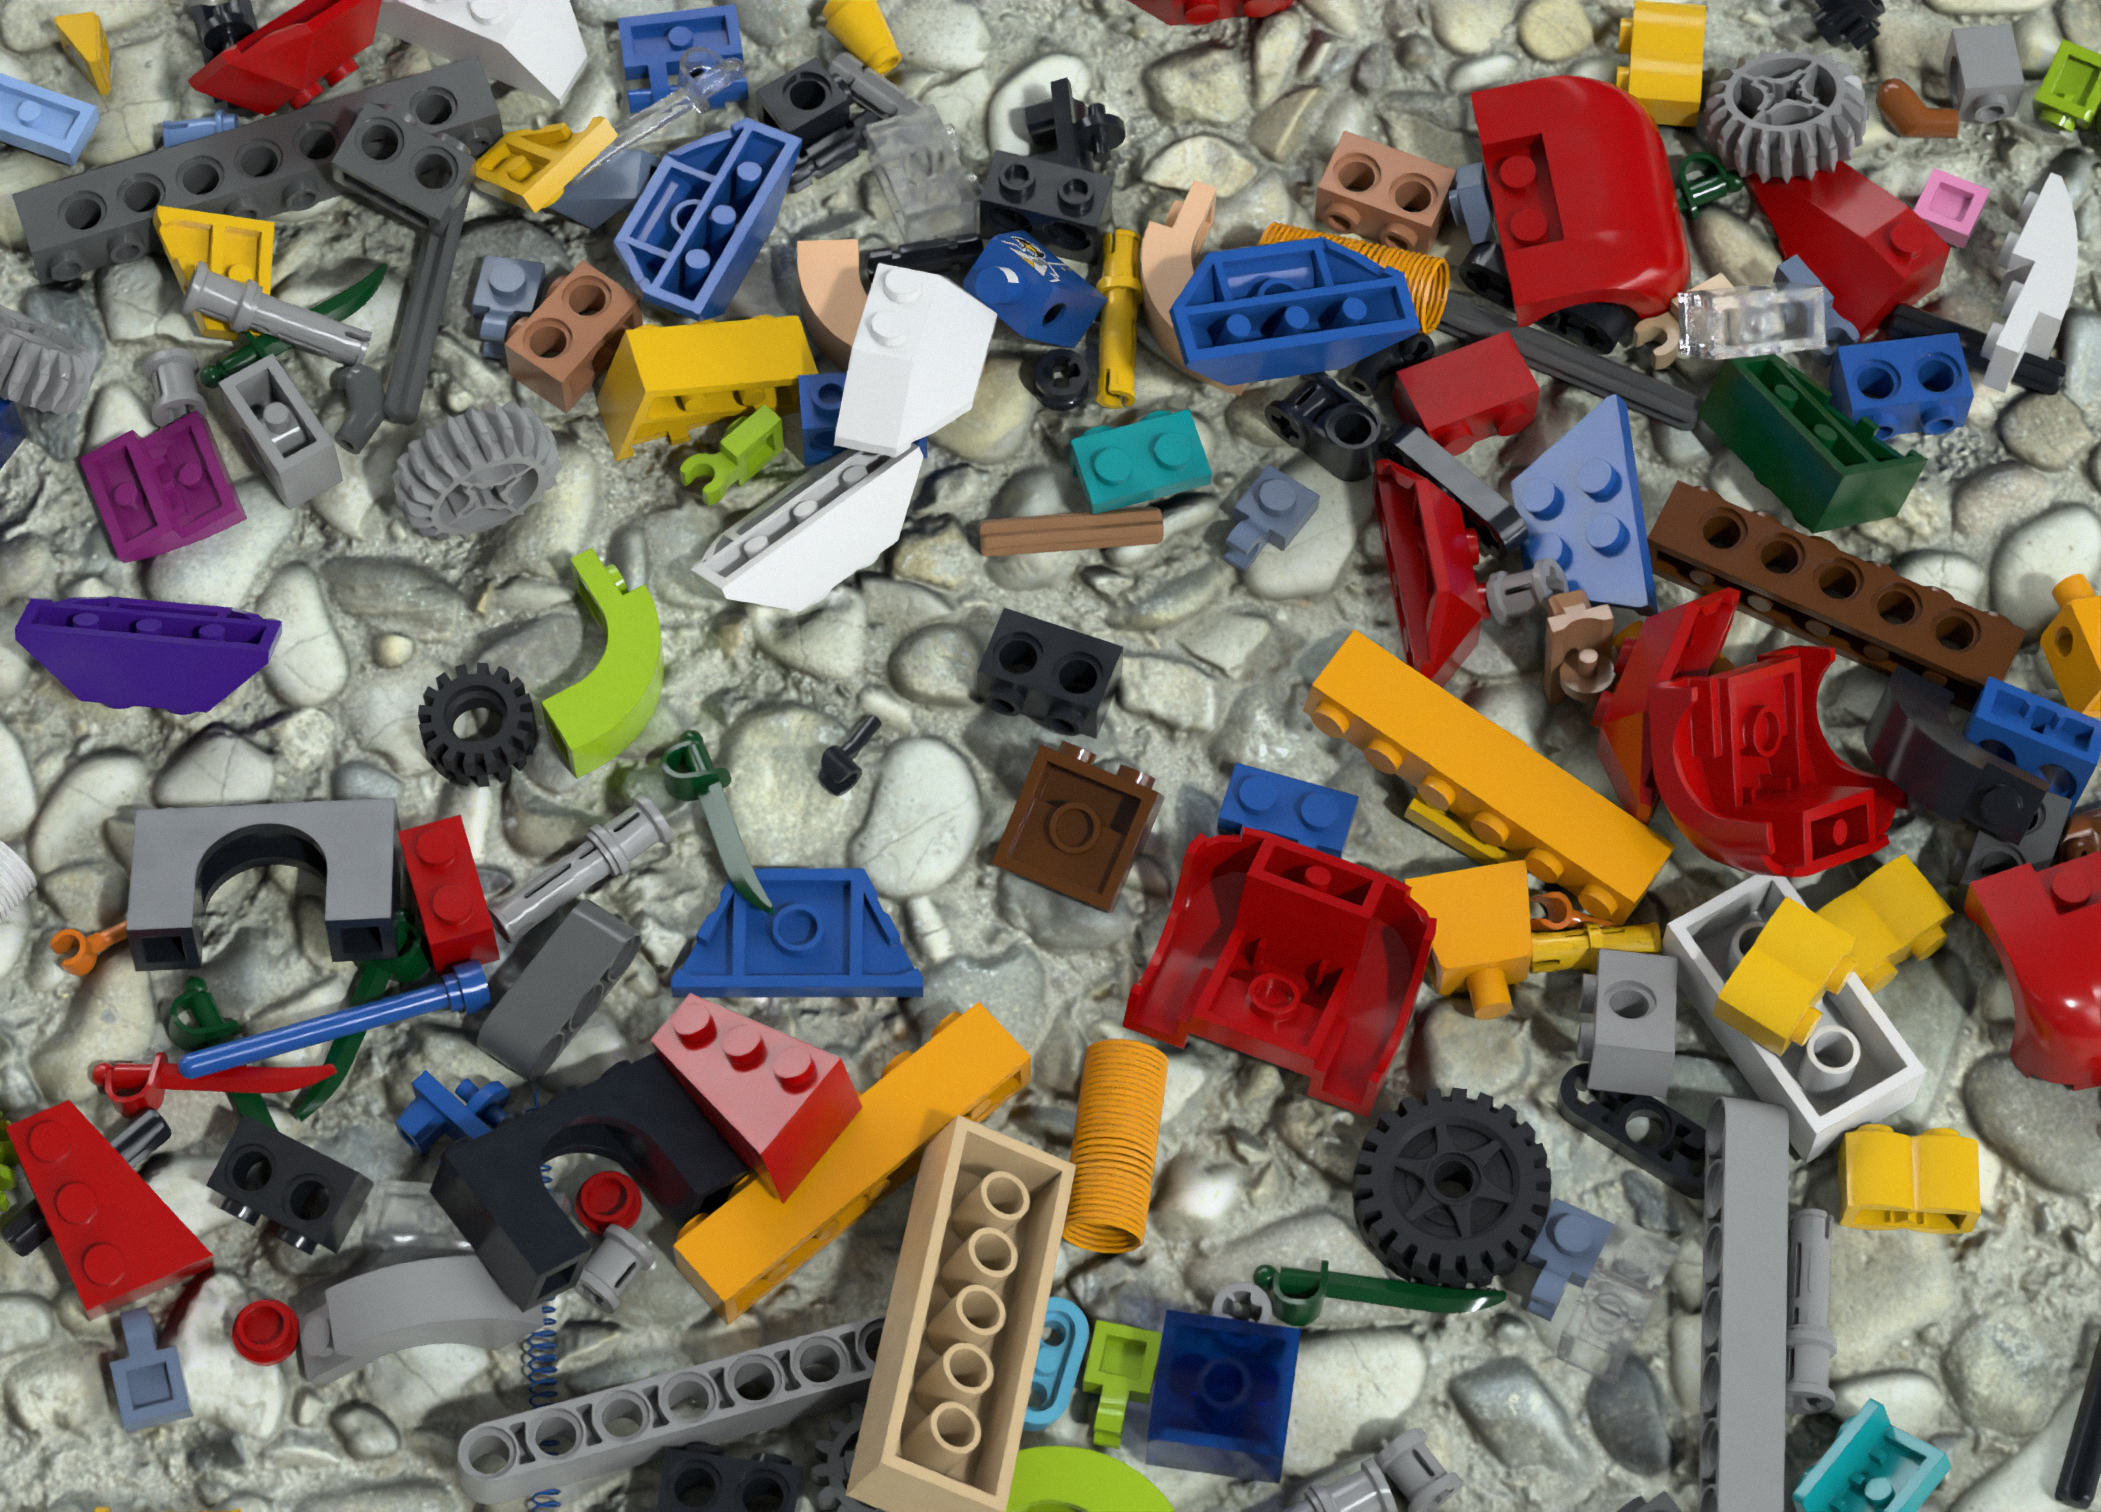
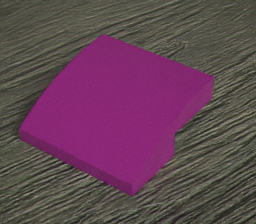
M197 410L144 439L134 430H131L79 458L118 559L123 563L142 560L176 550L213 536L247 519L209 423Z

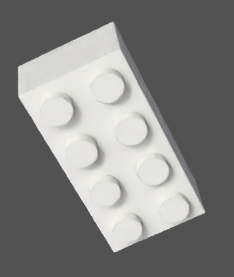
M1756 874L1668 923L1662 941V952L1659 953L1662 956L1678 957V985L1761 1102L1781 1104L1787 1108L1789 1115V1141L1806 1164L1841 1144L1845 1133L1854 1132L1856 1128L1862 1125L1876 1124L1914 1102L1926 1070L1854 971L1837 996L1827 990L1814 1008L1823 1014L1807 1042L1801 1047L1792 1041L1781 1057L1712 1015L1719 993L1782 901L1788 896L1808 908L1786 877Z

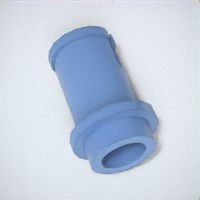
M224 109L216 110L215 116L164 121L163 140L165 149L240 127L237 114L226 115Z

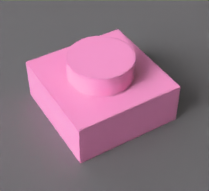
M1933 168L1913 211L1945 242L1965 249L1987 202L1990 190Z

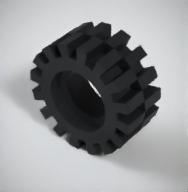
M477 662V674H468L466 663L455 666L457 678L451 681L448 675L443 672L436 677L438 691L428 686L423 694L425 705H419V729L427 758L431 765L437 764L439 774L446 779L454 772L456 782L459 785L468 787L470 776H477L478 786L488 787L490 786L488 775L497 773L502 783L511 778L509 766L513 765L517 770L521 771L527 764L525 752L533 755L536 747L534 735H537V725L530 694H526L524 683L518 677L510 681L509 670L498 666L495 674L490 675L488 663ZM471 709H492L502 718V726L499 732L484 741H464L453 731L456 719Z

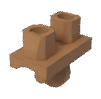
M1575 590L1551 596L1548 598L1547 613L1549 617L1546 624L1544 693L1549 705L1561 703L1568 695L1582 703L1597 701L1604 690L1611 692L1615 684L1616 674L1613 673L1614 665L1612 663L1614 617L1610 607L1606 604L1592 608L1584 590Z

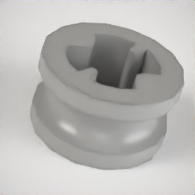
M1233 1282L1224 1286L1216 1294L1212 1304L1211 1327L1216 1338L1225 1346L1237 1350L1250 1349L1259 1345L1267 1336L1271 1326V1301L1266 1292L1249 1282ZM1235 1303L1249 1304L1250 1315L1259 1317L1260 1320L1256 1323L1249 1319L1248 1328L1239 1329L1233 1327V1316L1223 1314V1311L1227 1308L1233 1313Z

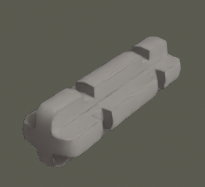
M842 52L830 63L827 69L830 75L837 73L844 79L849 89L853 92L852 97L855 101L868 110L873 111L874 114L887 123L896 121L897 123L894 128L907 137L916 139L929 127L931 123L930 108L913 97L906 100L905 97L908 93L872 68L868 67L863 70L862 66L864 63L850 53Z

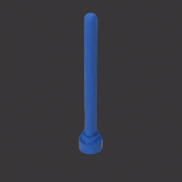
M478 959L452 965V973L441 975V982L187 1053L180 1058L178 1071L186 1079H196L448 1007L451 1013L463 1010L465 1016L492 1009L488 984Z

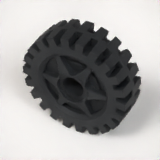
M1440 1088L1426 1090L1423 1099L1419 1101L1415 1099L1414 1095H1411L1400 1101L1395 1112L1391 1108L1379 1117L1377 1126L1375 1128L1371 1127L1364 1138L1353 1177L1352 1198L1356 1223L1361 1225V1236L1367 1247L1374 1245L1376 1248V1258L1385 1267L1393 1263L1397 1266V1276L1408 1282L1411 1281L1414 1275L1423 1279L1422 1285L1438 1286V1283H1449V1288L1465 1289L1467 1283L1475 1282L1477 1288L1490 1285L1495 1275L1499 1274L1501 1278H1504L1514 1271L1519 1260L1524 1262L1532 1245L1543 1229L1550 1204L1552 1183L1551 1168L1546 1166L1547 1153L1542 1143H1535L1536 1132L1527 1121L1520 1125L1516 1121L1517 1111L1506 1103L1500 1110L1493 1106L1494 1097L1480 1092L1477 1100L1467 1098V1089L1452 1088L1451 1095L1444 1097L1441 1096ZM1442 1181H1455L1464 1186L1468 1193L1459 1198H1449L1442 1195L1435 1185Z

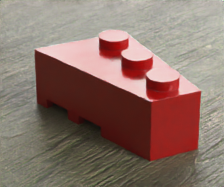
M70 1100L6 1126L9 1141L89 1322L214 1267L213 1254Z

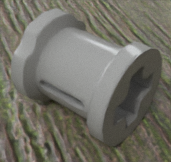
M176 347L160 350L148 356L143 366L147 380L153 385L155 403L152 405L151 413L155 424L164 428L196 410L206 417L208 413L207 402L198 393L195 378L199 372L196 354L191 350Z
M1551 557L1537 560L1534 568L1510 575L1505 571L1492 573L1486 584L1489 608L1497 622L1503 627L1518 625L1521 617L1547 611L1548 598L1553 595L1569 592L1562 568Z
M610 1224L604 1231V1242L586 1262L578 1283L573 1288L595 1307L606 1313L613 1314L620 1306L618 1297L640 1270L648 1271L654 1263L655 1257L630 1232L618 1225Z
M1412 1428L1403 1433L1374 1459L1381 1472L1388 1473L1409 1500L1408 1512H1432L1446 1502L1462 1485V1480L1457 1473H1447L1425 1445L1427 1435L1421 1428Z

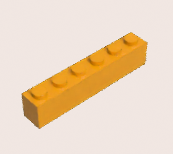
M1355 629L1310 688L1303 711L1311 717L1312 722L1320 731L1333 738L1342 737L1363 751L1367 761L1376 769L1386 774H1396L1416 787L1418 794L1429 805L1443 811L1450 810L1468 822L1475 835L1485 843L1495 847L1503 846L1520 859H1525L1527 869L1535 877L1547 883L1556 882L1578 897L1581 906L1599 919H1610L1622 927L1659 876L1676 845L1639 820H1636V818Z
M977 1002L963 1014L960 1011H955L946 1016L933 1030L930 1041L913 1054L911 1051H904L897 1055L882 1071L881 1080L863 1094L860 1091H856L862 1109L784 1204L772 1193L769 1184L757 1172H752L733 1187L728 1196L729 1201L710 1216L706 1212L695 1216L680 1230L677 1235V1242L673 1244L676 1267L727 1325L732 1323L919 1172L925 1147L957 1115L980 1123L1031 1082V1056L980 1002Z

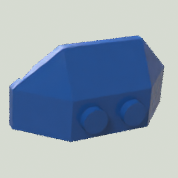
M744 118L731 124L729 130L704 136L665 154L613 241V249L643 300L698 322L725 313L775 226L802 147L801 138L750 118Z
M1324 237L1207 253L1169 310L1185 368L1226 386L1343 369L1417 334L1421 328L1403 272L1390 266L1383 268L1366 256Z

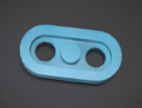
M1049 1297L1043 1328L1048 1327L1055 1330L1059 1335L1060 1344L1058 1346H1050L1041 1338L1031 1389L1040 1396L1041 1406L1038 1408L1027 1406L1023 1430L1026 1431L1046 1429L1054 1424L1065 1412L1088 1342L1089 1326L1084 1313L1076 1304L1064 1298Z

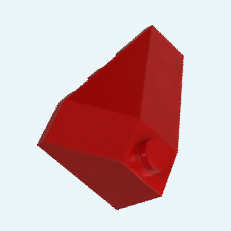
M1843 161L1836 162L1834 172L1815 171L1812 181L1803 175L1791 177L1788 184H1786L1782 177H1772L1767 182L1762 183L1758 173L1744 177L1760 212L1768 216L1779 239L1778 248L1784 261L1796 254L1835 297L1832 308L1843 319L1848 320L1856 327L1859 333L1858 343L1888 323L1899 304L1905 303L1912 306L1939 286L1951 247L1908 205Z

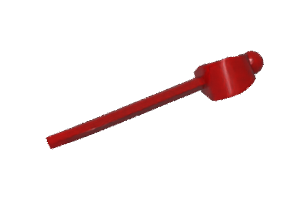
M157 1052L153 1064L116 1063L114 1067L107 1062L99 1063L92 1071V1080L98 1087L105 1088L108 1098L119 1114L125 1118L132 1119L146 1107H152L157 1111L164 1100L165 1090L281 1093L313 1085L338 1072L333 1064L306 1067L239 1066L196 1079H186L179 1073L178 1063H168L167 1054L165 1052ZM119 1089L141 1090L133 1096H118Z

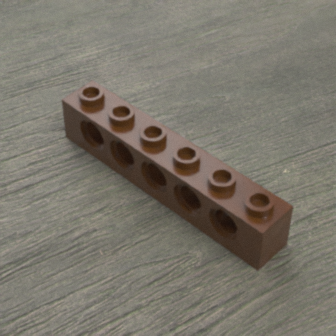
M1677 480L1647 538L1652 574L1702 596L1728 587L1741 591L1737 611L1817 646L1835 647V654L1888 677H1891L1894 670L1900 665L1956 693L1951 704L1970 713L1989 676L2003 682L2006 681L2026 634V630L2013 625L2008 618L1992 611L1982 612L1955 600L1950 593L1939 587L1922 586L1897 575L1892 568L1881 562L1864 561L1841 551L1828 539L1820 536H1807L1783 526L1768 513L1749 511L1724 500L1717 492L1707 487H1693ZM1720 540L1727 543L1730 548H1716L1707 541ZM1778 565L1787 570L1788 573H1773L1765 566ZM1823 590H1836L1846 598H1831ZM1881 615L1896 616L1904 624L1888 623ZM1939 640H1951L1960 645L1962 649H1948Z

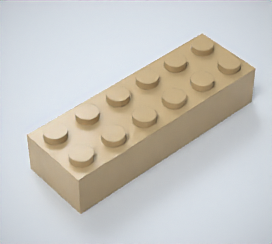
M957 1115L925 1147L845 1495L886 1512H1006L1076 1169L1075 1164L960 1115Z

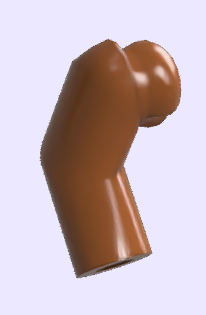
M1888 79L1878 87L1876 106L1881 115L1900 136L1905 138L1957 137L1959 127L1957 108H1927L1912 88L1901 79Z
M2101 807L2073 815L2066 821L2057 846V856L2060 864L2100 851Z

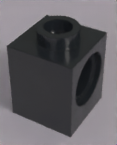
M817 57L756 90L758 122L801 138L802 147L799 156L804 154L802 151L803 147L842 124L846 128L850 126L848 121L850 120L849 106L853 104V97L844 79L837 73L830 75ZM804 107H815V108H816V109H813V110H801V108H804Z

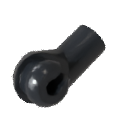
M1417 333L1358 361L1347 376L1346 383L1355 393L1364 397H1370L1385 375L1395 374L1397 371L1432 359L1435 350L1434 343L1424 333Z

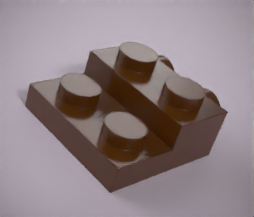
M1061 741L1058 751L1040 744L991 864L1113 914L1137 855L1141 857L1165 797L1159 792L1152 790L1156 779L1143 772L1120 764L1115 775L1093 766L1097 755L1079 746Z

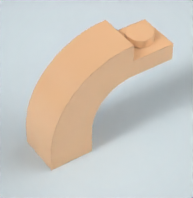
M1194 180L1185 201L1178 199L1174 201L1165 225L1149 220L1144 234L1141 254L1140 283H1142L1143 291L1141 307L1146 324L1156 343L1178 367L1203 383L1241 396L1246 383L1226 386L1185 368L1169 313L1172 305L1194 274L1193 267L1215 221L1217 188Z
M858 239L797 241L799 291L804 321L810 335L824 355L839 369L847 372L853 343L868 298L860 280Z

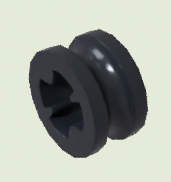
M1062 348L1050 350L1039 358L1034 370V391L1040 403L1055 411H1068L1081 405L1088 395L1089 368L1085 359L1070 349ZM1054 373H1068V387H1055Z

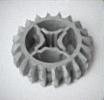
M1784 46L1781 53L1769 54L1761 49L1758 58L1754 60L1739 57L1736 69H1722L1720 80L1710 84V93L1706 100V109H1704L1705 128L1707 129L1708 142L1711 144L1712 153H1716L1721 157L1724 167L1736 166L1740 177L1758 173L1762 183L1767 182L1772 177H1782L1786 184H1788L1791 177L1801 175L1812 181L1817 170L1834 172L1837 161L1851 160L1853 149L1863 144L1866 121L1869 119L1868 101L1865 100V89L1861 85L1860 76L1851 73L1849 63H1835L1831 52L1817 57L1813 56L1810 47H1806L1800 53L1789 52L1786 46Z
M0 304V397L4 400L9 399L17 402L24 407H34L42 412L51 411L56 414L76 412L82 399H86L93 383L94 376L92 375L97 364L95 358L85 346L78 344L75 338L64 335L59 329L42 323L40 319L31 318L20 311L11 310Z
M491 402L483 409L476 411L472 407H468L463 415L455 418L447 416L446 422L436 428L428 427L426 429V436L423 439L411 441L408 444L409 452L401 455L396 460L398 468L392 474V479L395 484L394 491L398 497L397 503L404 517L409 518L413 528H418L423 537L436 536L439 541L448 540L454 535H459L465 540L472 533L485 532L495 526L503 525L516 515L525 516V509L528 506L540 503L544 499L543 491L551 489L557 483L555 476L562 469L558 459L560 455L555 446L557 441L548 425L545 426L541 416H537L532 407H519L516 402L506 403L502 407H499L495 402Z

